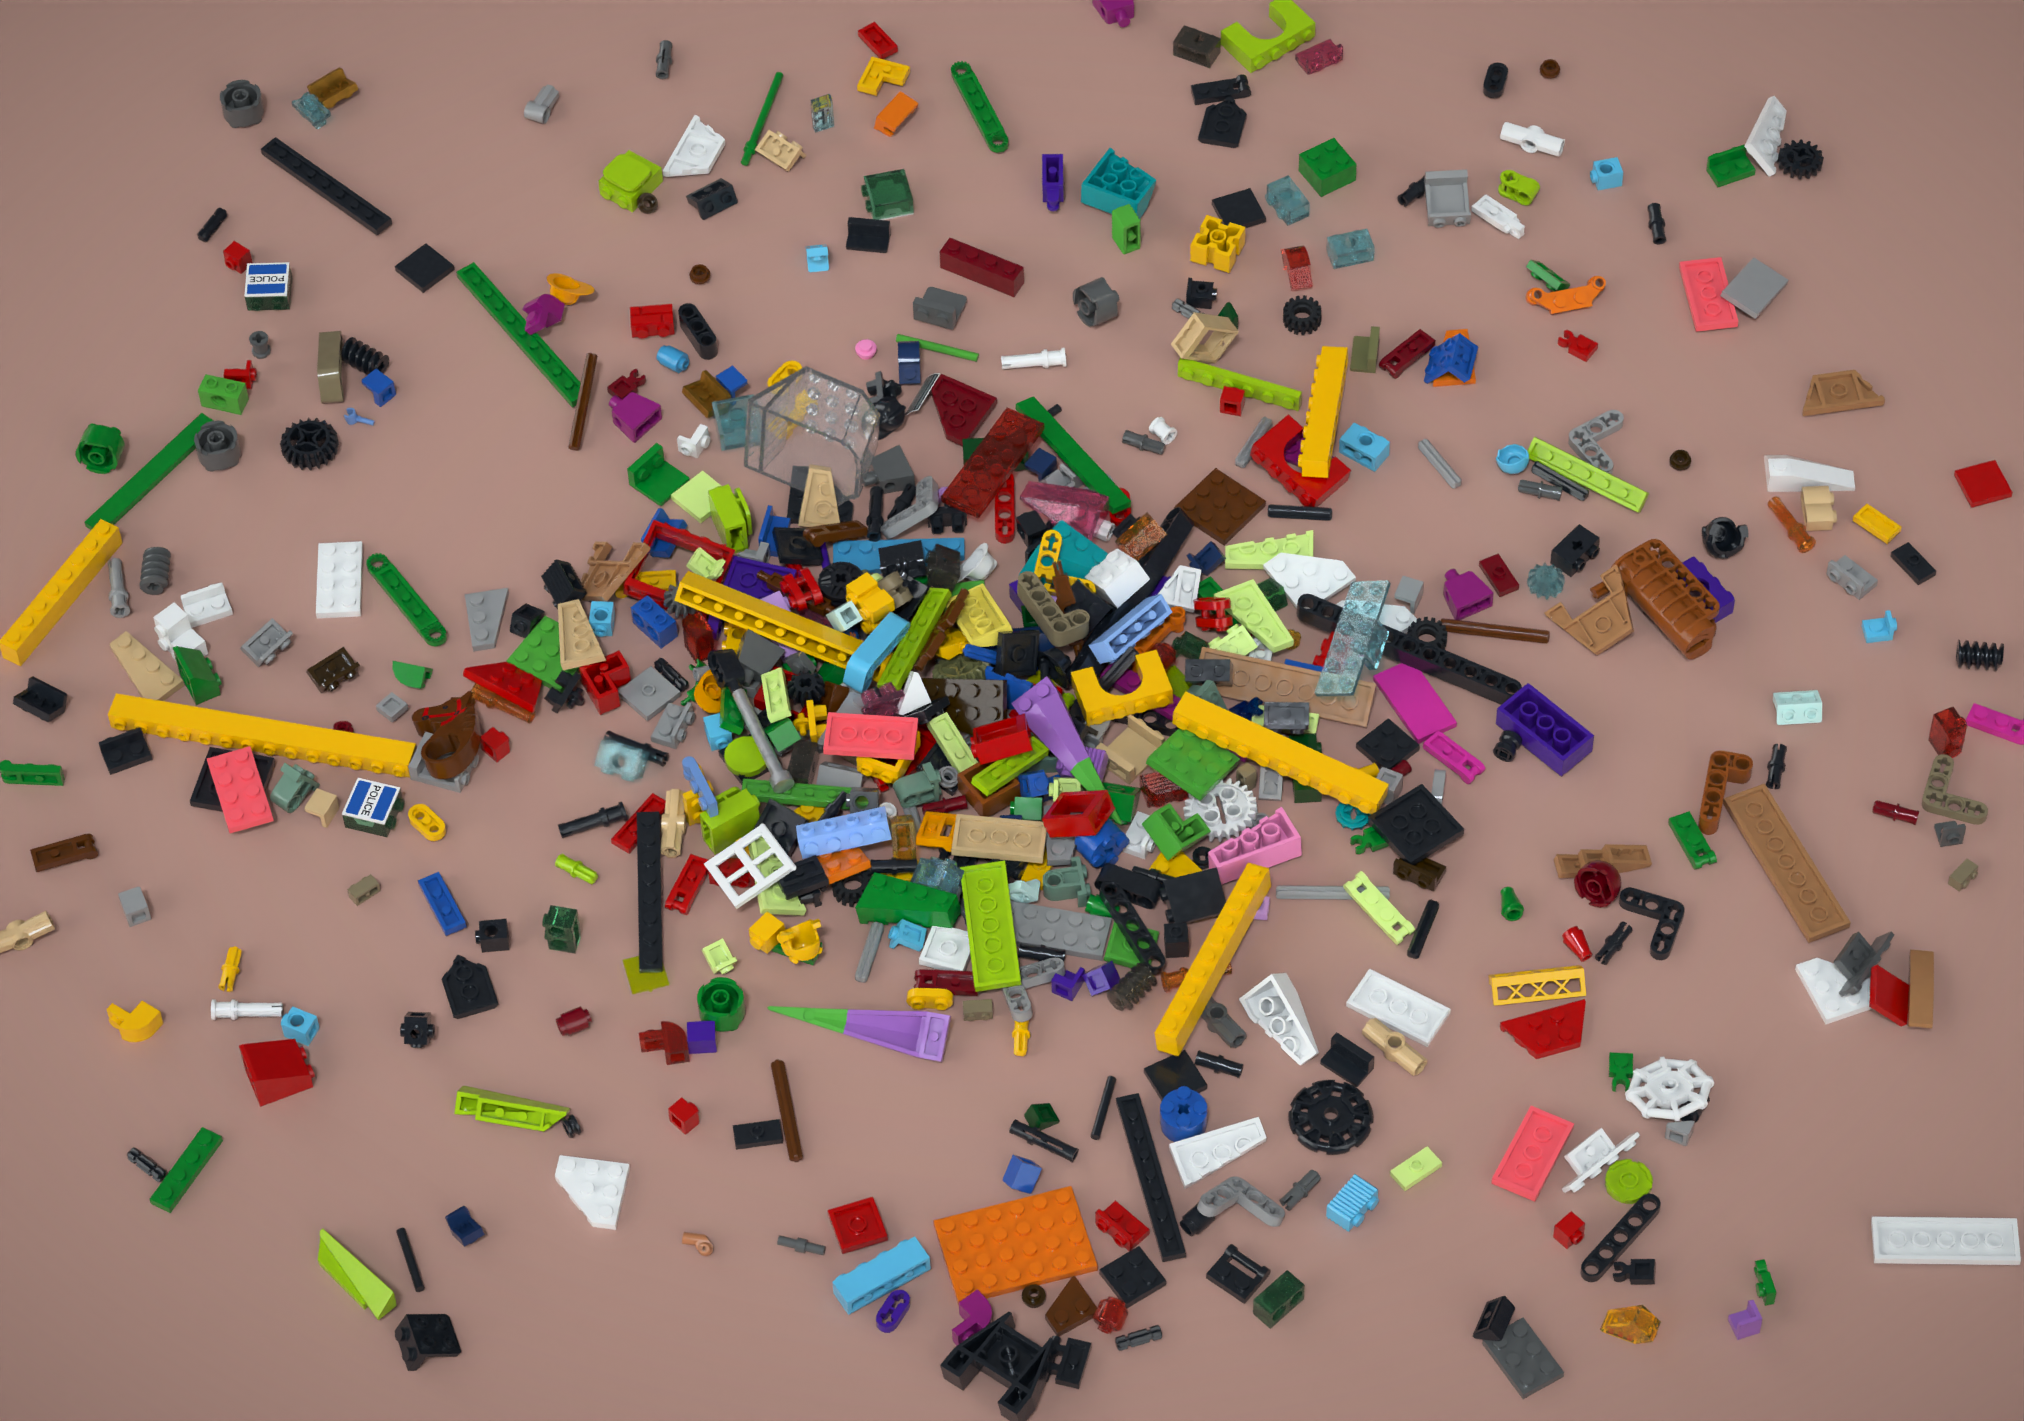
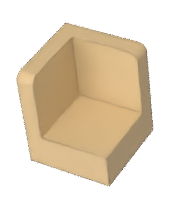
M318 788L305 806V811L319 816L322 826L326 828L339 810L337 795Z

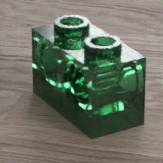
M550 905L548 914H544L542 926L545 927L544 938L548 941L549 949L576 954L581 938L577 909Z
M1285 1271L1253 1300V1314L1271 1329L1304 1300L1305 1285L1291 1272Z

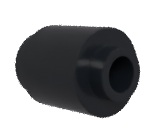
M1198 1203L1183 1215L1180 1221L1181 1228L1189 1236L1198 1235L1215 1220V1216L1207 1217L1202 1215L1197 1209Z

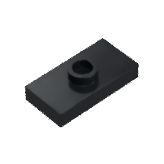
M1909 542L1891 552L1892 559L1917 585L1936 575V570Z
M780 1119L733 1125L736 1150L783 1143Z

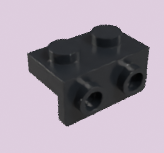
M32 676L29 678L28 688L14 696L13 704L39 717L41 720L50 722L65 712L67 694Z

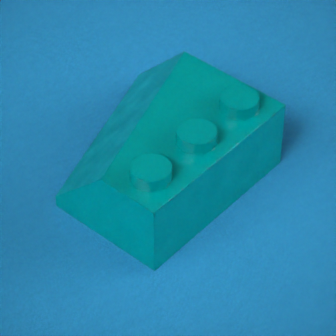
M1109 148L1081 185V203L1111 214L1114 209L1130 204L1140 219L1148 207L1156 185V179L1139 167L1134 168L1128 164L1129 160L1124 157H1118L1115 151Z
M1060 520L1052 529L1061 534L1062 545L1058 561L1061 560L1063 572L1067 573L1068 576L1085 579L1094 566L1099 565L1108 555L1106 551L1063 520ZM1053 536L1048 540V550L1052 551L1053 543L1057 542ZM1041 543L1034 550L1019 575L1025 571L1034 573ZM1049 556L1041 559V563L1044 566H1051L1052 562H1054ZM1044 577L1041 578L1040 581L1042 582L1043 585H1044L1045 583H1048V582H1046V578H1044Z

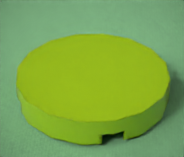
M752 736L736 738L725 749V764L728 770L739 776L740 774L745 775V777H752L760 774L767 767Z
M1632 1159L1619 1160L1613 1163L1607 1170L1605 1187L1608 1194L1614 1200L1625 1204H1634L1643 1195L1649 1194L1652 1190V1174L1639 1161L1637 1163L1632 1161Z

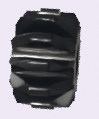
M808 670L807 673L803 674L799 671V676L792 675L791 681H788V696L794 705L801 704L802 708L807 705V700H813V704L814 702L820 704L821 697L825 695L824 681L820 679L818 673L812 674Z

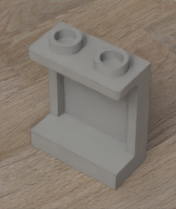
M1467 169L1425 172L1424 185L1428 226L1441 228L1446 225L1461 227L1470 224L1471 212L1468 199Z
M425 732L408 766L410 779L461 793L464 785L469 783L471 770L476 768L479 755L476 754L472 763L461 774L449 779L433 778L428 773L421 756L423 745L433 735L432 733ZM455 752L446 753L437 760L447 758Z

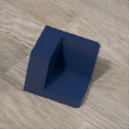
M1038 448L1026 461L1025 468L1038 474L1039 482L1057 470V457Z

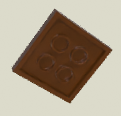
M1215 468L1174 508L1180 507L1194 522L1196 528L1225 546L1266 506V500Z

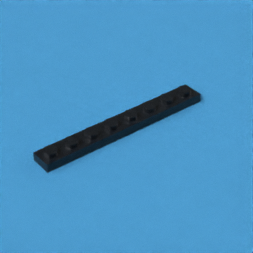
M275 137L261 148L262 155L374 234L379 235L392 224L389 216Z
M659 811L637 812L640 974L663 973Z
M1139 1093L1117 1097L1116 1105L1162 1262L1185 1258L1186 1251Z

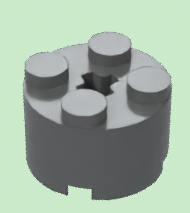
M236 80L227 84V88L220 92V102L225 120L232 128L259 124L264 114V106L258 85L250 84L248 80Z
M1104 277L1074 289L1073 303L1074 305L1078 304L1080 310L1077 311V314L1085 325L1089 327L1096 326L1118 315L1117 302L1120 300L1119 295L1110 288Z
M211 421L202 425L201 430L198 434L196 432L194 436L200 463L210 472L236 466L241 455L236 429L232 425L225 424L224 421Z

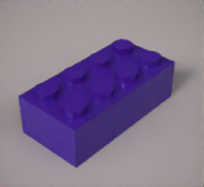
M1529 683L1497 708L1496 725L1504 731L1510 730L1517 733L1522 738L1521 745L1561 777L1593 750L1594 735Z

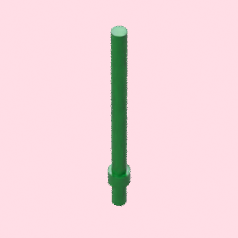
M776 72L751 137L744 146V154L741 160V164L744 166L749 164L752 155L756 152L758 139L783 78L781 72Z

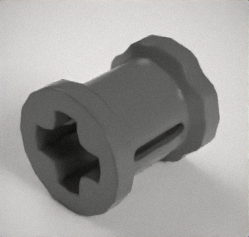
M263 331L253 332L249 337L250 344L253 346L252 354L258 359H264L271 353V348L267 344L268 335Z

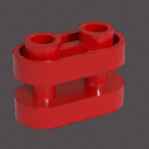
M807 567L798 570V578L794 579L791 573L782 576V581L779 582L783 594L788 595V601L792 609H796L797 612L807 609L806 602L810 600L814 606L823 603L821 590ZM799 586H803L806 593H802Z
M1203 597L1193 600L1194 609L1201 610L1202 615L1195 617L1196 627H1201L1202 631L1213 630L1214 628H1216V631H1226L1229 629V626L1233 625L1232 615H1225V609L1231 608L1230 598ZM1210 610H1216V614H1210Z

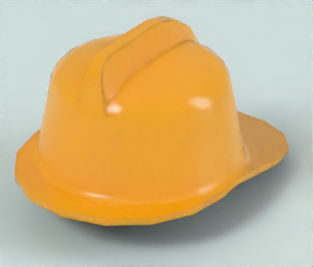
M553 273L547 276V282L550 284V295H553L565 305H572L577 302L580 295H589L595 291L591 285L574 280L563 274Z
M711 670L706 671L695 687L694 697L697 704L704 711L716 714L720 712L722 688L718 686Z

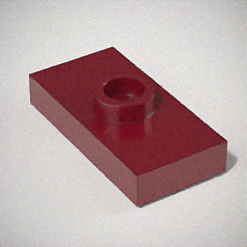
M1499 553L1479 561V567L1499 597L1519 590L1518 582Z

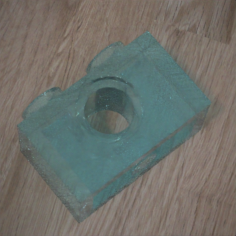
M1289 175L1267 184L1265 199L1270 206H1273L1279 219H1283L1287 226L1309 217L1310 202Z
M1368 229L1355 230L1327 237L1326 251L1333 269L1374 261L1375 247Z
M612 739L601 740L594 766L600 767L603 773L613 775L615 772L621 774L622 779L634 782V779L643 778L650 752ZM620 755L625 760L623 767L620 766L618 763V758Z
M933 856L930 859L920 858L910 882L955 894L965 871L957 867V862L945 858L944 861Z

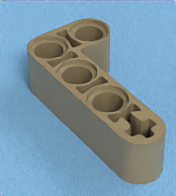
M341 331L319 332L317 375L322 404L344 402L341 379V352L343 349Z
M1025 571L1018 576L1017 595L1050 643L1054 646L1062 647L1088 635L1090 619L1088 612L1077 609L1063 614L1035 573Z

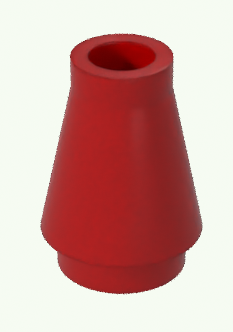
M1574 926L1563 933V943L1581 962L1592 957L1593 954L1590 951L1582 929Z

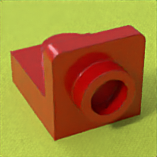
M247 360L246 369H224L223 376L225 379L243 382L246 384L247 389H252L253 381L257 379V369L253 368L252 360Z

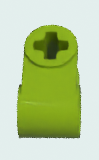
M1505 170L1500 175L1501 184L1498 187V193L1521 205H1530L1540 190V185L1536 180L1518 174L1515 171Z

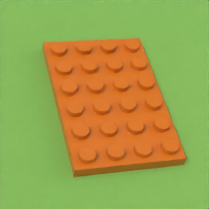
M1072 1186L933 1220L958 1306L960 1301L977 1289L987 1299L1023 1290L1029 1285H1042L1098 1271L1095 1256Z

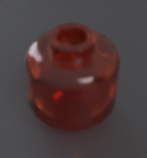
M1165 642L1156 643L1147 652L1157 650L1167 673L1176 663V651Z
M1108 1296L1107 1299H1102L1093 1316L1094 1322L1099 1325L1097 1329L1106 1334H1111L1112 1331H1121L1128 1315V1309L1125 1307L1126 1303L1111 1296Z

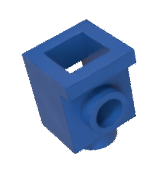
M1037 770L1018 775L1021 797H1036L1048 794L1049 780L1044 771Z

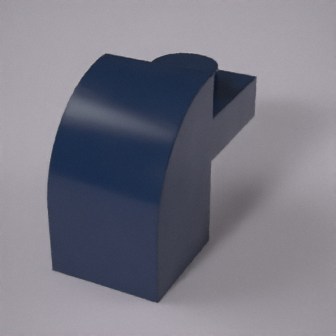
M898 341L899 384L921 383L920 342Z

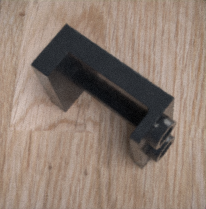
M1217 867L1163 880L1162 888H1159L1162 902L1166 901L1168 910H1165V915L1168 923H1189L1214 916L1218 918L1226 903Z

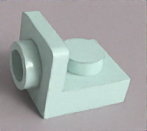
M1038 879L1027 882L1017 880L1008 884L1010 899L1013 901L1030 903L1038 900L1040 881Z

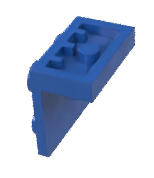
M1459 333L1452 338H1448L1439 346L1433 347L1429 353L1428 365L1425 368L1424 382L1428 384L1448 371L1464 383L1470 380L1478 346Z

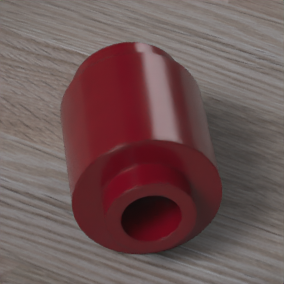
M581 1006L562 1013L559 1018L555 1019L562 1036L566 1034L570 1036L589 1028V1022H592L588 1010H583Z

